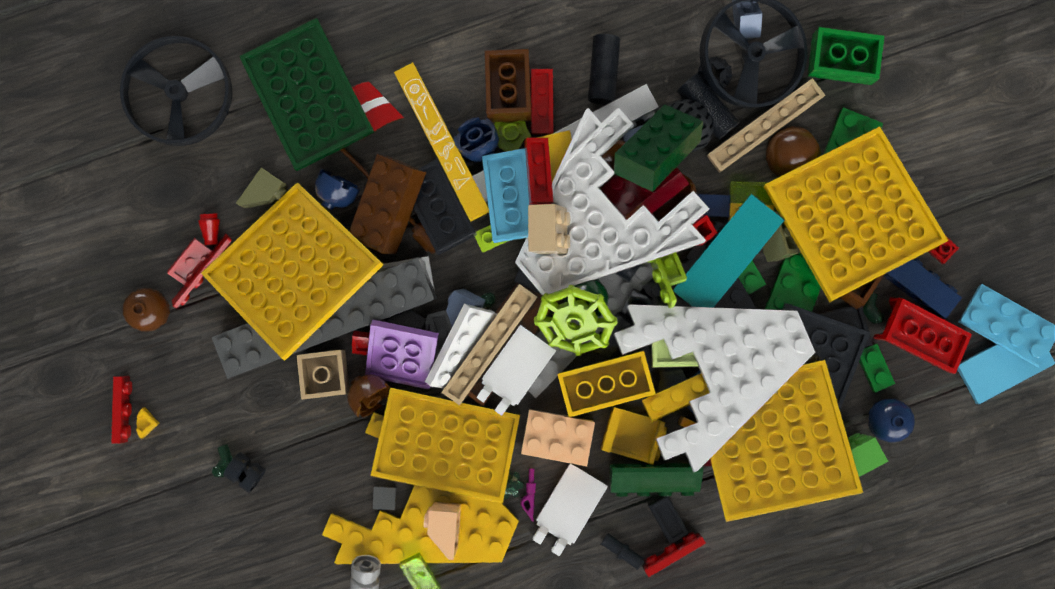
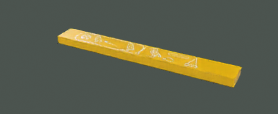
M414 63L395 71L394 74L470 222L489 213V208L459 150L455 146L454 140Z

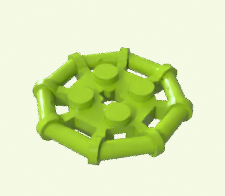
M569 285L567 288L550 294L545 293L541 297L542 302L537 316L534 317V324L540 328L549 346H555L576 353V356H582L583 353L598 348H606L609 345V338L614 326L618 322L617 317L613 316L603 300V295H597L576 288L574 285ZM568 297V302L562 304H558L556 302L560 299ZM597 307L604 318H598L594 310ZM548 309L554 312L553 317L546 316ZM572 319L578 320L579 325H576V323H571L570 321ZM550 326H552L556 334H553ZM597 327L604 328L601 335L595 332ZM565 339H571V342H567ZM592 340L591 342L582 344V342Z

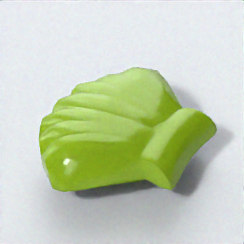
M525 121L495 122L494 124L499 136L498 146L506 152L518 150L524 139L531 137Z

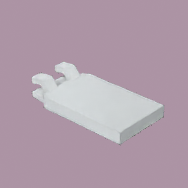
M520 325L483 376L482 384L485 386L476 398L484 403L492 391L503 398L495 409L502 416L510 404L513 406L519 404L556 350Z
M569 463L536 519L538 521L536 525L539 528L533 536V541L541 545L548 532L553 534L558 539L551 550L560 556L566 544L571 545L575 543L608 486Z

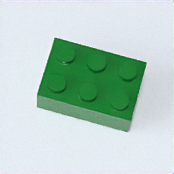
M819 27L812 34L807 77L872 85L880 78L884 36Z

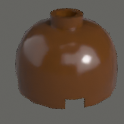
M143 288L131 292L122 306L125 321L132 328L144 332L157 330V328L167 322L170 314L169 303L163 294L151 288Z
M374 374L362 377L357 376L352 380L347 393L348 405L357 417H359V414L362 418L369 416L382 407V405L378 404L382 399L388 400L391 387L385 380Z

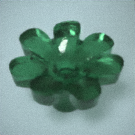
M509 470L504 499H508L510 494L513 497H518V489L524 487L523 482H518L520 478L518 472L511 475Z

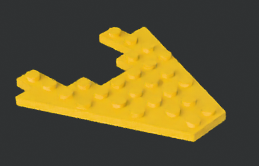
M373 412L365 433L379 438L384 416ZM414 485L401 518L380 510L371 530L331 514L322 535L342 543L334 562L335 564H352L353 559L360 555L377 557L381 564L491 563L503 561L519 520L503 503ZM434 502L461 503L458 549L454 560H449L427 535L428 528H424L425 513H427L429 507H432Z

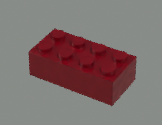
M676 167L653 192L618 175L600 188V190L628 220L643 205L653 213L689 185V183Z

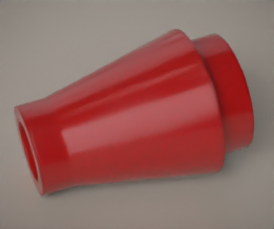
M218 213L200 214L198 223L203 235L204 244H218L220 225Z

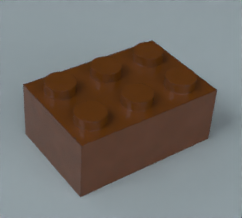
M529 49L485 51L487 119L491 122L531 121Z

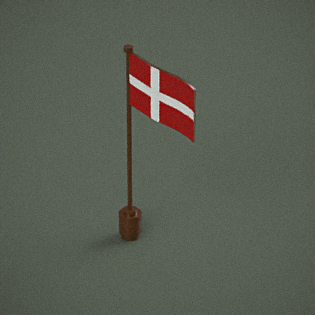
M369 81L352 87L374 132L389 123L405 119ZM345 148L341 149L346 157L369 178L370 174ZM410 216L409 222L414 226L412 237L426 252L435 253L436 251L421 222L417 224Z

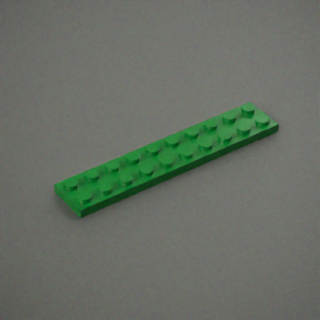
M842 108L824 154L878 127L882 128L883 123ZM801 252L783 259L765 310H782L784 302L809 311L813 310L821 286Z

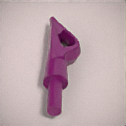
M529 468V482L526 483L527 495L521 499L520 503L531 521L534 522L536 483H534V468ZM527 500L530 504L529 510L526 509L524 504Z

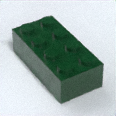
M664 105L615 153L614 174L653 192L701 142L703 121L673 107Z

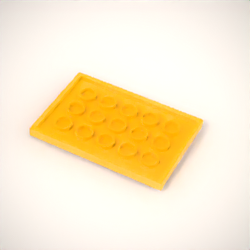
M390 388L370 476L503 503L520 415L504 412L501 416L493 409L465 403L458 405L451 400Z

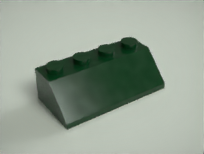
M648 463L609 464V490L611 493H615V496L624 497L628 496V493H637V496H650V492H659V496H672V492H681V496H694V492H700L703 467L693 472L690 463H654L653 465Z

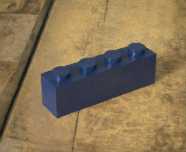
M917 258L884 275L887 280L928 312L942 319H946L962 299L953 286L945 285L939 280L940 276L931 270L927 271L922 267L923 263Z

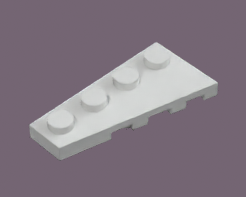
M464 304L425 382L432 387L445 388L497 314L491 310Z

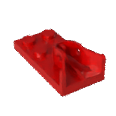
M890 297L891 316L884 332L874 334L873 338L885 340L948 373L956 374L972 334L903 298Z

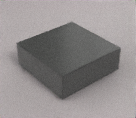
M374 486L373 509L395 510L397 487Z

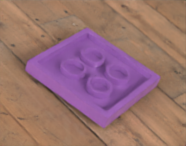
M372 320L365 375L374 374L385 381L430 389L425 380L435 361L439 333Z

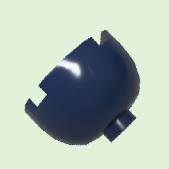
M479 117L472 118L464 122L457 129L459 133L457 137L454 136V143L466 159L479 162L483 161L482 156L491 155L496 152L499 136L495 125L489 119L480 120Z
M321 169L315 181L316 194L323 200L321 204L332 210L334 207L343 208L352 204L361 189L339 175L331 177L332 172Z
M882 399L876 402L870 409L868 426L872 434L878 439L890 443L900 442L908 438L913 432L915 417L911 408L904 402L896 399Z

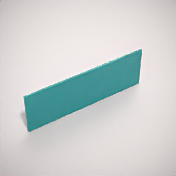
M751 194L687 272V280L679 283L673 291L692 307L713 308L785 220Z

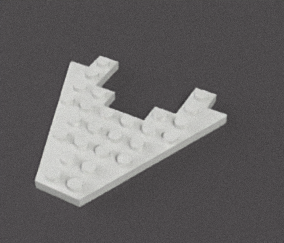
M619 107L603 122L589 108L585 110L553 179L552 204L567 208V212L570 213V225L567 226V235L570 236V248H567V254H538L529 252L527 237L515 261L542 295L567 288L569 285L575 286L702 244L706 241L692 224L705 214L709 208L694 191L658 221L644 205L627 220L600 190V187L614 175V170L602 158V155L635 126Z
M628 305L627 309L634 326L614 333L622 355L663 339L672 360L693 352L709 390V394L689 401L697 423L656 439L664 460L686 453L693 472L698 471L815 353L798 311L680 306H674L669 309L668 306Z

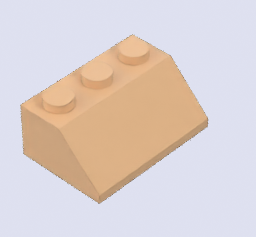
M434 502L432 507H429V510L425 513L424 528H428L427 535L449 560H454L458 549L461 503Z

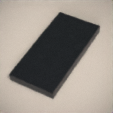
M437 158L419 168V170L426 172L413 208L437 255H440L473 238L477 233Z

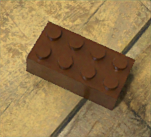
M377 154L349 232L365 246L383 254L396 255L426 172L394 158Z

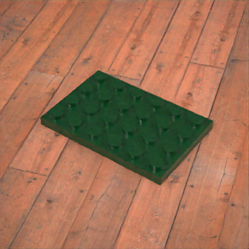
M317 18L239 56L296 171L374 133Z

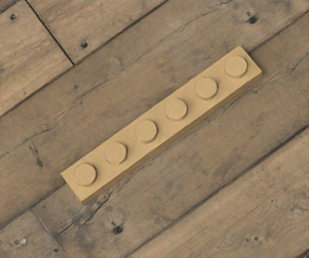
M812 78L710 152L707 157L719 173L826 95Z
M518 285L442 391L444 395L458 405L463 402L534 303L537 296L522 285Z

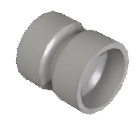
M360 555L353 559L350 589H379L381 562L377 557Z

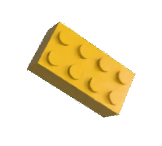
M644 351L557 374L569 417L656 394Z

